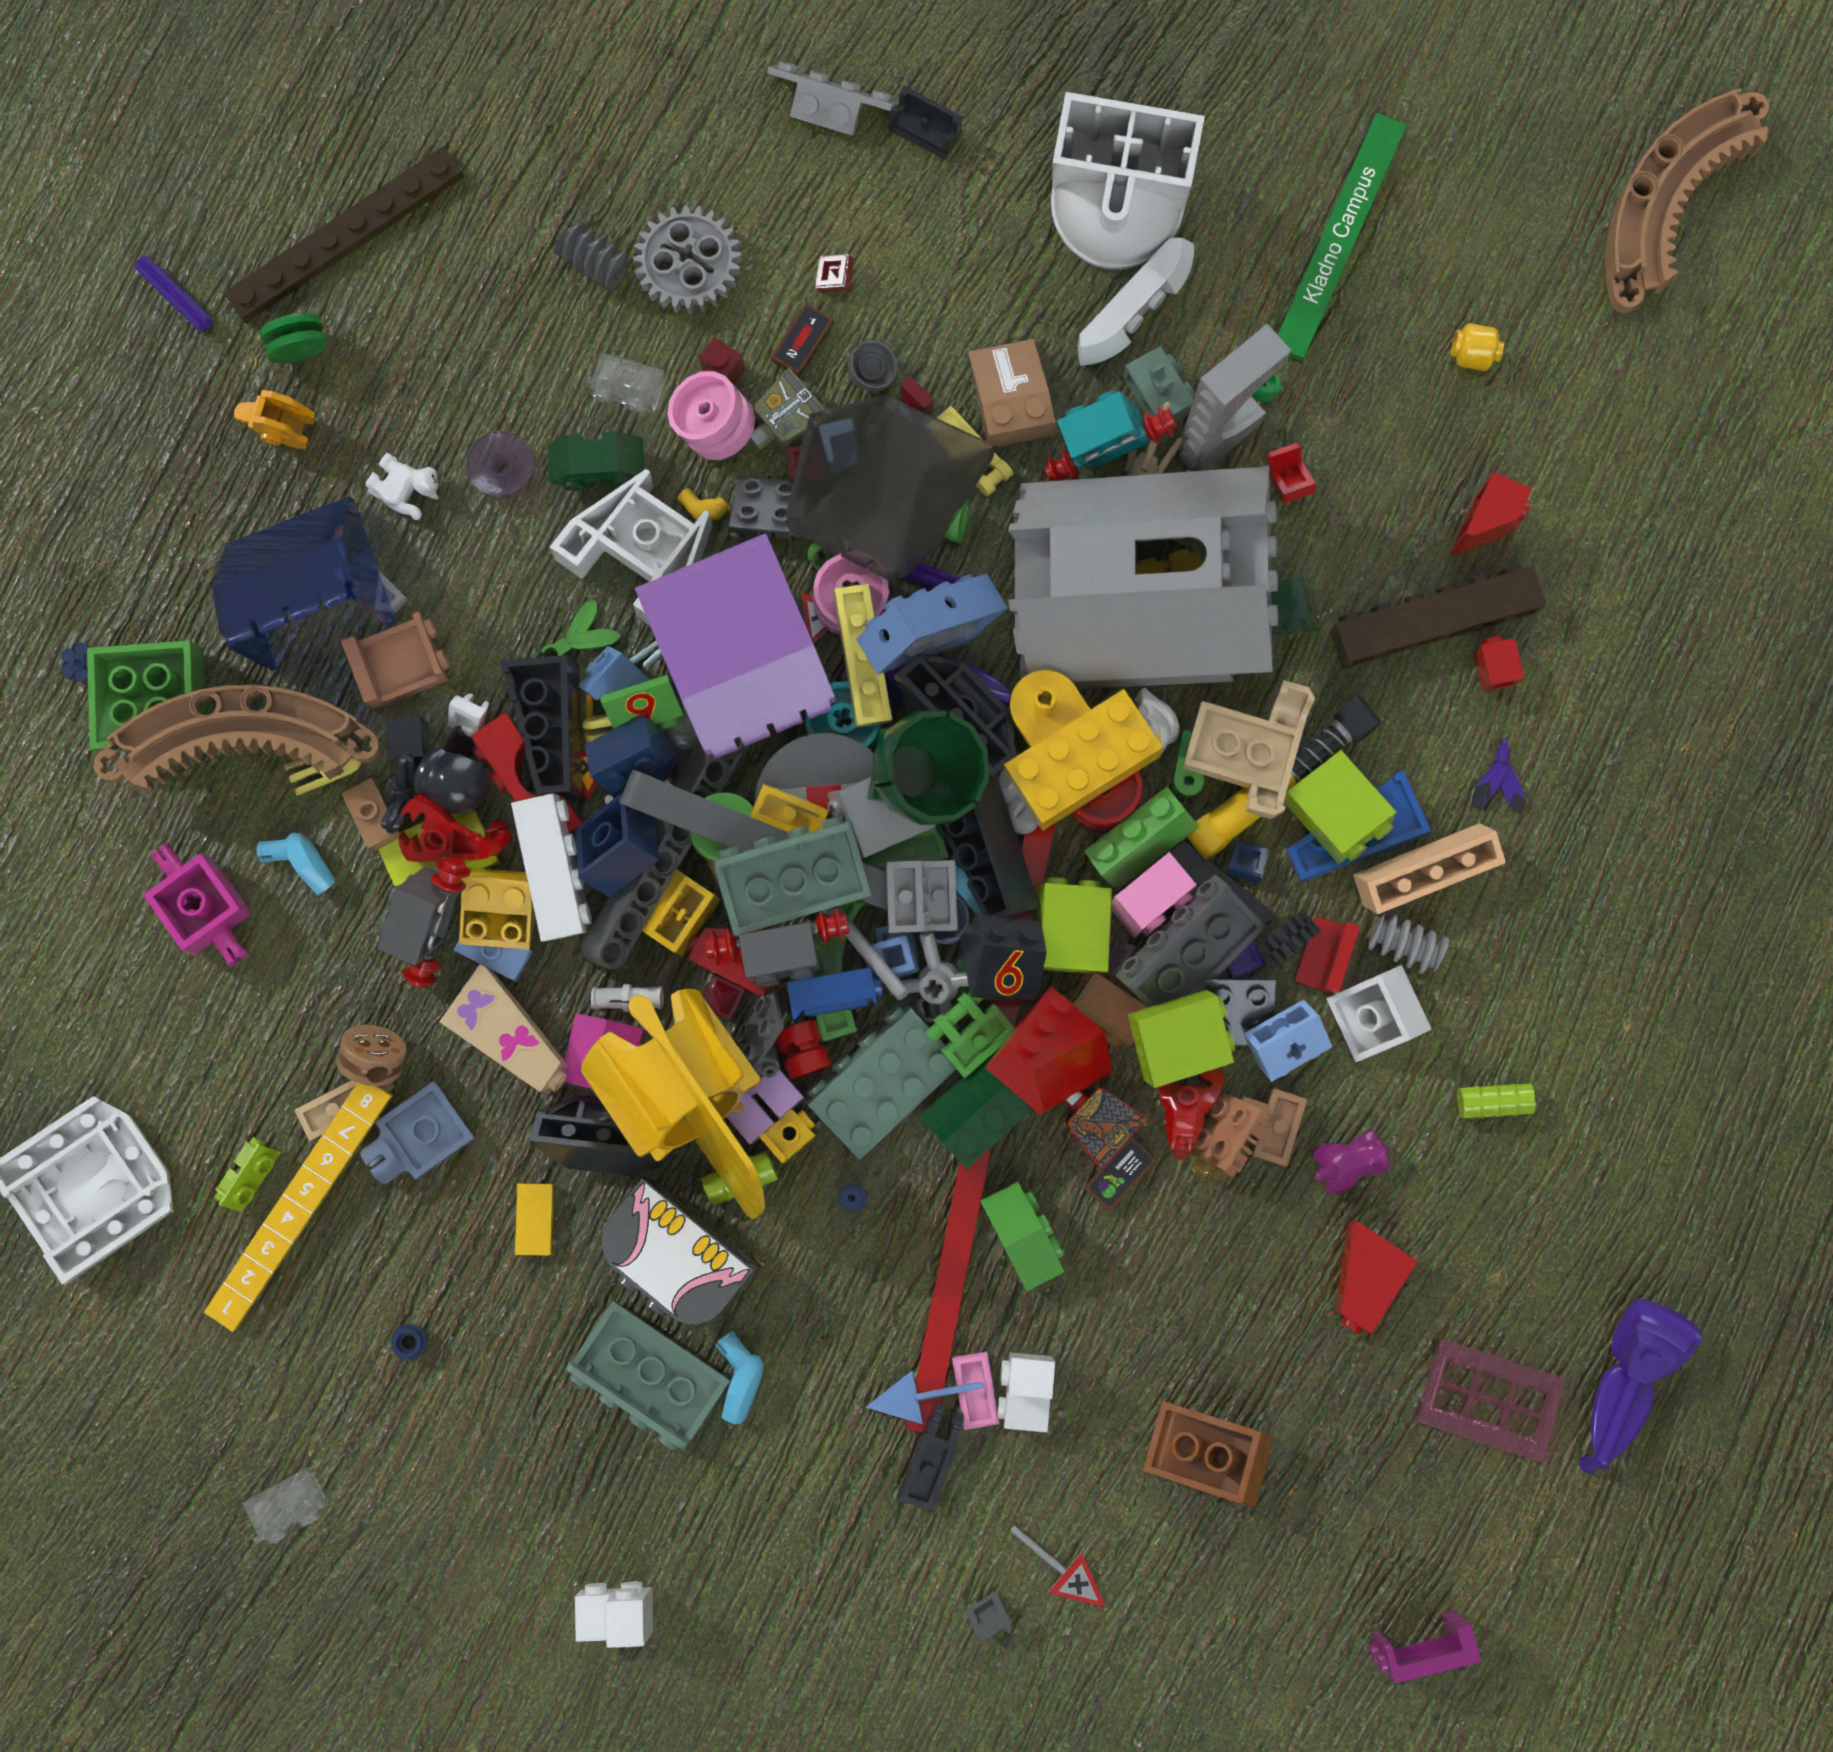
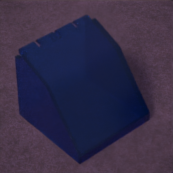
M351 496L225 544L212 585L219 632L224 636L228 649L271 671L278 668L266 631L289 623L286 610H289L294 620H298L321 610L318 603V598L322 597L327 608L352 598L353 601L389 625L396 623L355 499Z

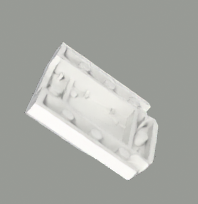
M94 1096L0 1158V1192L4 1198L9 1199L45 1253L43 1257L62 1285L68 1284L174 1212L170 1173L130 1115Z

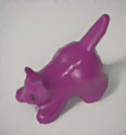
M1373 1130L1363 1132L1346 1145L1323 1143L1316 1147L1313 1152V1160L1321 1165V1168L1315 1174V1180L1326 1181L1324 1187L1330 1194L1344 1193L1347 1189L1352 1188L1360 1177L1388 1171L1390 1166L1388 1161L1389 1147L1378 1139V1134Z

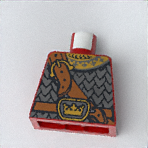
M1101 1087L1097 1088L1090 1097L1083 1091H1079L1064 1101L1074 1112L1065 1125L1099 1169H1102L1148 1120L1144 1115Z

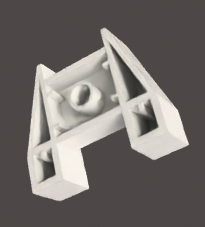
M645 469L570 520L552 543L550 549L555 561L581 579L586 576L602 553L606 551L650 582L702 559L712 529L710 513L705 510L695 524L649 494L654 484L650 471ZM637 598L633 603L635 613L639 619L650 626L640 600Z

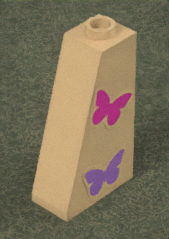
M480 964L444 1014L440 1023L539 1092L549 1095L551 1091H557L567 1077V1074L564 1072L569 1067L497 974Z

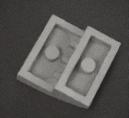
M955 860L886 862L888 933L957 931Z

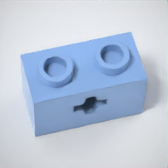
M1305 1000L1298 1002L1243 1034L1256 1064L1271 1082L1285 1076L1296 1067L1317 1058L1321 1053L1332 1048L1320 1016Z

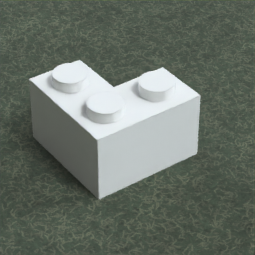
M1009 1352V1361L1002 1360L1000 1382L1001 1385L1007 1386L1006 1397H999L997 1419H1004L1003 1425L1005 1429L1048 1433L1050 1399H1052L1055 1370V1361L1052 1356Z
M638 1581L621 1583V1588L607 1589L606 1583L585 1585V1590H580L575 1596L576 1642L606 1640L607 1648L644 1646L653 1633L652 1587H643V1583Z

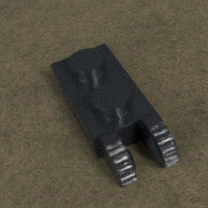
M937 1404L930 1411L925 1430L922 1429L897 1494L898 1500L929 1511L933 1510L957 1449L958 1444L956 1441L964 1421V1414L956 1411L950 1419L946 1437L936 1434L943 1418L944 1410L943 1406Z

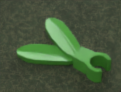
M590 600L583 604L576 613L566 638H562L554 644L544 646L541 654L546 657L547 653L554 651L558 653L557 656H568L573 650L605 648L618 642L620 634L612 629L590 630L598 610L596 601Z

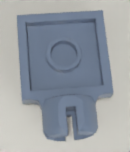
M433 1081L377 1120L375 1123L379 1127L380 1135L378 1139L363 1148L360 1154L365 1166L374 1167L370 1170V1173L380 1183H389L403 1172L411 1173L414 1179L418 1180L476 1138L438 1084Z

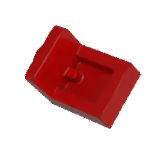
M1299 443L1281 447L1267 454L1270 480L1284 504L1316 493V483L1302 461V448Z

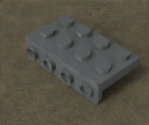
M1214 874L1209 880L1199 886L1197 893L1190 901L1176 909L1172 918L1159 931H1156L1148 938L1146 945L1135 956L1125 961L1122 969L1116 976L1147 1007L1203 991L1205 979H1216L1267 926L1243 903L1226 882Z

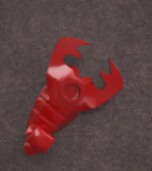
M421 794L413 797L405 805L400 815L402 817L409 812L412 822L419 818L421 813H424L426 817L421 826L424 832L421 834L420 841L417 834L411 840L405 832L398 836L400 849L407 861L431 862L449 856L457 857L461 860L468 859L469 861L482 860L497 855L512 840L510 832L507 831L508 823L494 820L485 830V837H482L481 834L457 823L449 811Z
M1217 1068L1204 1074H1199L1198 1080L1209 1085L1210 1088H1204L1200 1085L1186 1086L1181 1082L1156 1087L1160 1102L1166 1109L1165 1129L1167 1131L1166 1136L1169 1141V1148L1174 1158L1178 1160L1186 1159L1194 1149V1145H1196L1204 1125L1205 1115L1214 1107L1221 1094L1226 1076Z

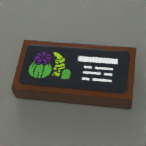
M1131 1137L1083 1188L1110 1212L1155 1164L1157 1159Z

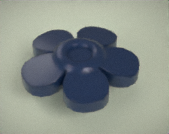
M78 643L74 650L67 648L62 652L61 659L69 663L62 667L61 672L64 677L68 679L75 677L79 682L88 680L87 648L90 647L87 644Z

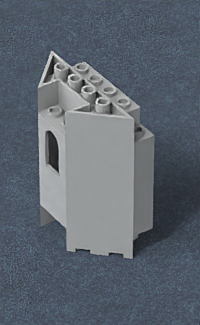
M1269 466L1021 483L1020 500L1016 501L1013 511L1015 523L1010 524L1008 529L1015 540V599H1008L1010 611H1013L1015 614L1013 633L1016 652L1020 654L1021 679L1035 671L1051 670L1066 676L1077 689L1234 682L1233 674L1273 672L1272 626H1278L1279 617L1278 605H1272L1271 592L1278 591L1277 570H1271V557H1277L1276 535H1270V523L1277 522L1276 501H1270ZM1195 538L1200 540L1206 547L1207 556L1205 562L1194 571L1136 575L1135 541Z

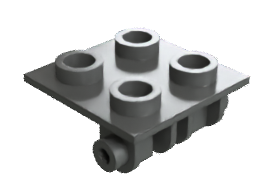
M737 477L729 524L731 533H737L738 537H742V535L756 536V531L758 536L763 535V532H768V539H772L774 532L776 538L788 539L792 541L793 537L799 538V517L804 482Z
M775 986L770 987L765 996H761L757 1000L754 1013L747 1023L744 1022L740 1026L737 1033V1042L741 1052L756 1073L768 1078L775 1076L780 1067L776 1057L777 1052L774 1042L784 1028Z

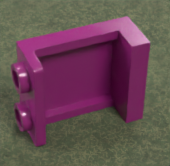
M1455 1610L1441 1614L1447 1636L1393 1649L1392 1644L1377 1630L1371 1632L1374 1643L1368 1644L1374 1666H1379L1381 1674H1386L1394 1684L1480 1663L1481 1659L1471 1624Z

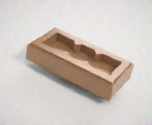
M372 777L341 793L362 839L371 853L398 839V836L401 834L400 831L390 834L381 827V820L388 806L376 781Z

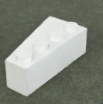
M548 794L512 802L513 815L541 942L589 933L593 924L583 890L584 881L578 878V867L575 859L577 850L572 834L569 835L566 821L569 820V812L565 800L560 801L559 795Z

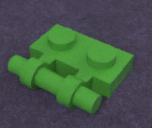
M963 993L957 999L959 1003L944 1016L942 1014L937 1016L933 1020L935 1024L925 1032L933 1043L944 1034L950 1041L940 1051L964 1078L1001 1047L1014 1030L1012 1024L993 1003L982 1012L977 1005L983 998L971 997L970 993L968 995ZM969 1013L974 1020L958 1033L953 1026Z

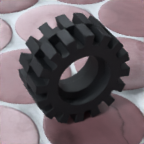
M1302 909L1254 950L1273 971L1321 930Z

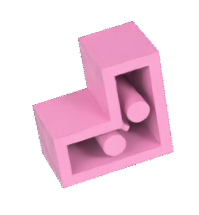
M1169 852L1114 897L1111 902V911L1134 938L1141 933L1148 937L1167 920L1163 915L1172 906L1178 909L1193 898L1190 892L1197 884Z

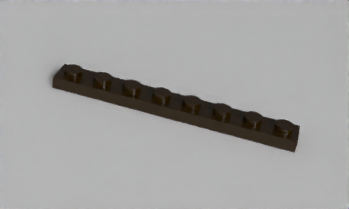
M442 146L223 293L243 322L247 323L464 178V174L446 148Z

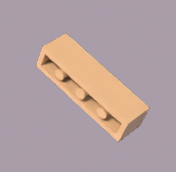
M1479 823L1354 873L1353 876L1363 906L1376 914H1380L1502 865L1506 861L1496 830Z

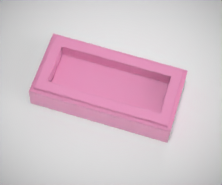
M987 1351L952 1357L957 1386L974 1382H982L984 1385L981 1389L958 1393L961 1413L964 1414V1430L999 1424Z

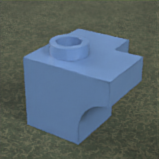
M607 646L585 670L588 676L578 687L593 699L598 700L600 696L649 681L650 679L621 652Z
M888 925L875 929L877 943L873 944V948L898 978L923 970L914 932L888 933ZM866 962L867 968H871L870 965ZM871 968L872 975H877L875 971Z

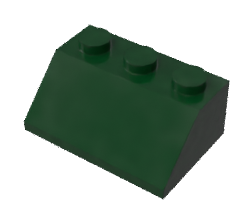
M999 1048L966 1078L962 1077L919 1116L966 1170L1033 1110L1032 1107L985 1068Z

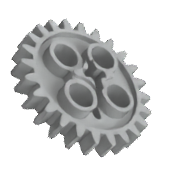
M684 205L682 214H677L674 207H671V217L666 218L659 212L658 218L660 223L655 224L648 221L650 233L639 232L643 243L634 245L636 253L639 254L633 257L634 265L639 267L635 270L637 279L642 280L640 282L642 290H650L648 294L651 301H655L660 297V305L663 309L671 302L674 313H678L682 305L686 306L688 314L692 313L693 305H698L700 310L705 312V302L709 301L716 307L718 306L716 300L718 294L728 298L725 286L736 287L735 279L732 276L741 275L740 266L737 265L742 262L741 253L737 252L741 249L739 240L733 239L735 237L733 228L726 229L727 225L724 218L715 222L716 218L712 210L704 217L701 206L696 208L694 214L689 212L687 205ZM680 234L689 236L683 242L674 241L675 237ZM663 246H667V247L671 248V250L666 249V248H663V249H662V247H663ZM708 249H716L718 251L712 257L703 256V253ZM664 262L673 264L668 270L662 271L658 269L660 264ZM704 269L709 270V271H713V270H714V272H713V273H708V272H706ZM692 277H700L702 279L697 285L687 284V281Z

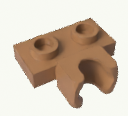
M1275 1088L1271 1090L1267 1104L1242 1097L1240 1100L1264 1110V1113L1270 1116L1267 1121L1269 1126L1264 1131L1260 1140L1256 1139L1258 1144L1254 1146L1251 1156L1287 1167L1307 1099Z

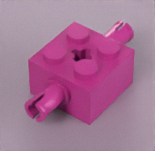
M170 843L158 847L161 853L155 849L151 853V857L155 859L167 878L143 894V896L180 949L197 955L214 943L229 967L239 964L238 958L240 957L244 960L248 953L242 948L231 931L253 913L214 859L201 853L184 865ZM199 899H202V901L200 902V908H199L198 910H196V909L199 907V904H198L197 901H198Z

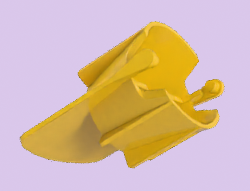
M683 989L671 995L674 1024L666 1031H664L651 1001L643 995L632 997L629 1001L630 1014L644 1027L653 1039L644 1045L635 1046L616 1034L608 1032L586 1054L582 1062L581 1073L638 1157H643L650 1152L656 1161H661L674 1148L695 1139L748 1217L755 1219L763 1214L765 1209L761 1181L750 1158L723 1119L728 1114L740 1112L744 1108L743 1103L740 1101L742 1094L760 1083V1077L705 1001L700 991L696 989Z

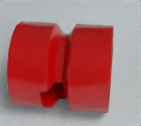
M816 1019L787 1027L781 1031L776 1039L780 1053L787 1056L783 1063L790 1081L817 1073L832 1066L826 1047L819 1045L822 1035Z

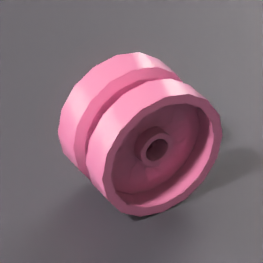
M703 371L687 377L677 386L669 401L667 414L670 426L699 456L708 460H723L735 455L747 444L753 433L755 415L752 405L725 375L715 371Z
M858 553L838 554L827 560L817 572L812 595L814 612L821 624L832 633L840 635L833 595L834 588L869 584L874 617L883 614L885 611L884 606L887 604L889 588L887 577L881 566L870 557Z

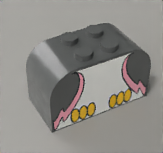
M642 1178L610 1217L602 1234L603 1254L609 1265L621 1275L618 1281L631 1292L635 1293L638 1290L649 1298L646 1304L657 1314L663 1316L666 1313L675 1320L686 1324L704 1323L724 1312L760 1268L652 1178Z

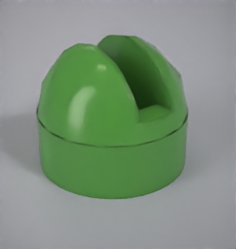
M823 540L814 542L807 550L810 563L818 570L827 560L837 556L832 545ZM819 550H821L823 555L825 556V558L821 560L817 555V552Z

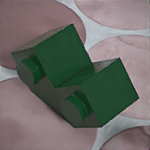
M616 431L602 432V439L583 440L581 434H570L548 444L549 483L563 486V489L566 491L583 490L585 485L596 480L609 482L612 487L619 488L645 470L643 438Z

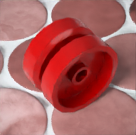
M1135 772L1108 789V794L1097 796L1070 814L1078 824L1090 831L1109 832L1139 809L1143 786L1140 772Z

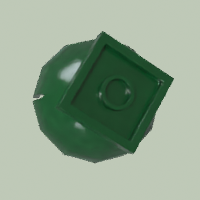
M944 710L914 711L888 730H879L867 799L885 803L889 810L919 825L950 824L975 808V804L980 802L990 779L988 749L974 726L952 712Z

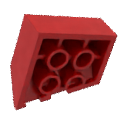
M1052 986L1029 1008L985 1067L1039 1114L1048 1111L1066 1101L1075 1093L1084 1091L1095 1082L1103 1080L1113 1073L1105 1031Z

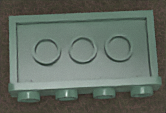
M842 816L821 821L823 828L809 832L808 826L787 831L788 838L775 842L774 837L769 836L752 841L754 846L752 849L740 852L739 846L718 851L719 858L712 860L733 935L738 936L871 896L852 828L854 826L852 821L843 822Z
M906 1004L901 1008L899 1006L892 1008L884 1016L883 1021L885 1023L875 1032L870 1030L865 1033L857 1043L859 1047L850 1056L848 1054L842 1055L832 1065L834 1070L824 1080L822 1078L817 1079L806 1090L808 1095L804 1101L859 1160L956 1070L940 1051L945 1044L940 1039L935 1043L930 1040L925 1034L929 1027Z
M615 1300L610 1303L574 1359L565 1368L571 1373L569 1379L585 1390L590 1386L601 1394L599 1396L601 1402L614 1410L621 1407L630 1414L628 1419L634 1425L643 1430L650 1427L660 1434L658 1440L674 1451L677 1447L684 1450L689 1445L731 1381L729 1377Z

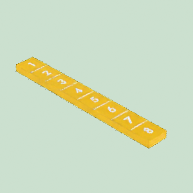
M360 1083L355 1085L205 1309V1314L230 1331L234 1332L237 1330L393 1097L392 1093L381 1086H370Z

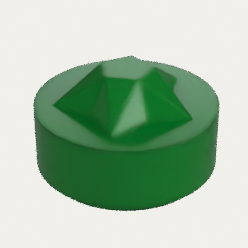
M1275 373L1251 397L1260 402L1272 401L1281 390V380Z

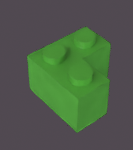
M1016 1182L980 1201L1026 1292L1064 1273L1058 1259L1064 1256L1055 1237L1048 1239V1236L1052 1235L1053 1231L1044 1214L1039 1217L1035 1214L1041 1209L1031 1191L1025 1194L1019 1182Z

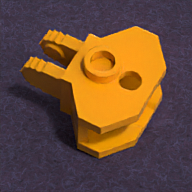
M262 390L261 395H257L256 402H241L234 410L236 420L248 424L250 429L261 435L260 439L262 441L277 446L282 443L296 449H307L308 438L302 435L305 424L314 425L315 412L295 399L274 391Z

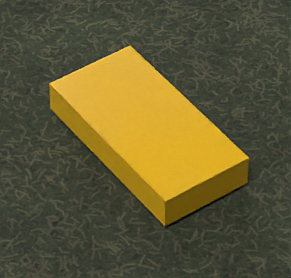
M517 1184L515 1255H552L555 1184Z

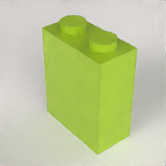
M1342 750L1289 789L1284 802L1338 864L1346 858L1353 861L1366 850L1365 844L1374 837L1380 840L1394 827L1392 825L1396 815L1394 808Z
M1046 878V883L1034 886L1040 907L1033 910V921L1041 922L1047 950L1043 970L1087 974L1108 972L1112 888H1102L1099 881L1091 880L1079 881V886L1067 885V879Z
M1208 990L1199 991L1127 1014L1144 1081L1154 1088L1234 1063L1231 1051L1235 1050V1044L1231 1033L1228 1030L1226 1031L1223 1018L1227 1016L1224 1002L1220 997Z

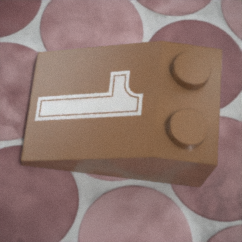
M1034 339L968 352L986 441L990 448L1054 436L1056 421L1049 389Z

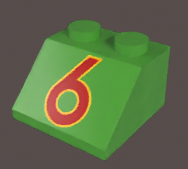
M671 675L661 676L600 696L601 703L613 729L645 714L655 725L659 724L660 730L680 724L678 717L686 715L681 697Z

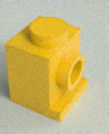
M790 1109L759 1137L780 1162L785 1164L816 1137L811 1130L816 1125L803 1110L797 1114L794 1109ZM787 1127H793L796 1130V1137L793 1140L788 1141L783 1136V1132Z

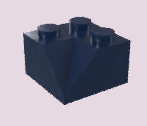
M645 714L584 744L590 776L614 798L624 791L632 770L665 782L681 754L680 748Z
M622 793L575 828L578 878L608 897H611L621 888H625L633 879L645 870L652 868L659 861L655 817L619 803Z

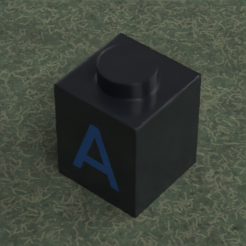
M421 716L386 719L388 760L394 764V757L397 754L410 752L412 758L415 759L417 769L424 755L430 750L428 722Z

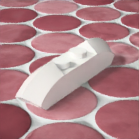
M1169 238L1080 333L1078 341L1080 366L1099 363L1117 355L1131 343L1126 333L1133 334L1144 320L1142 316L1149 308L1155 310L1165 299V293L1177 294L1191 270L1194 257L1193 243L1184 238Z

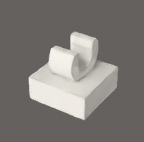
M469 693L464 698L456 695L449 703L447 726L454 728L456 725H460L463 731L471 737L472 734L485 726L489 702L485 701L480 707L473 703V694Z

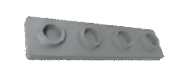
M779 61L778 66L768 67V74L798 83L790 117L852 136L855 135L863 103L891 111L892 107L897 108L899 104L898 102L891 101L892 95L889 93L873 90L871 95L860 91L861 85L846 80H842L841 85L829 82L830 76L827 74L810 71V75L797 72L799 66L788 62Z

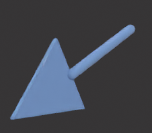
M912 1370L866 1406V1408L923 1424L919 1406L920 1400L983 1388L984 1385L982 1382H974L917 1394Z

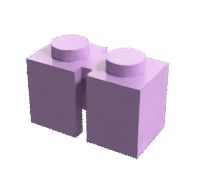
M780 1068L776 1075L770 1078L757 1073L760 1077V1083L742 1094L740 1101L743 1103L744 1108L740 1112L731 1113L726 1116L749 1144L753 1145L760 1139L759 1136L775 1123L754 1098L756 1094H759L778 1118L784 1116L790 1109H794L805 1099Z

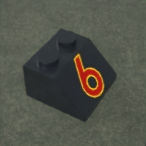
M978 914L960 936L970 996L1034 1004L1038 998L1047 954L1041 922Z

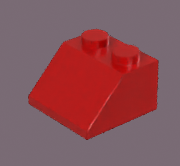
M1493 472L1477 492L1451 553L1459 555L1500 540L1509 530L1515 531L1520 521H1524L1532 505V502L1527 500L1532 488Z

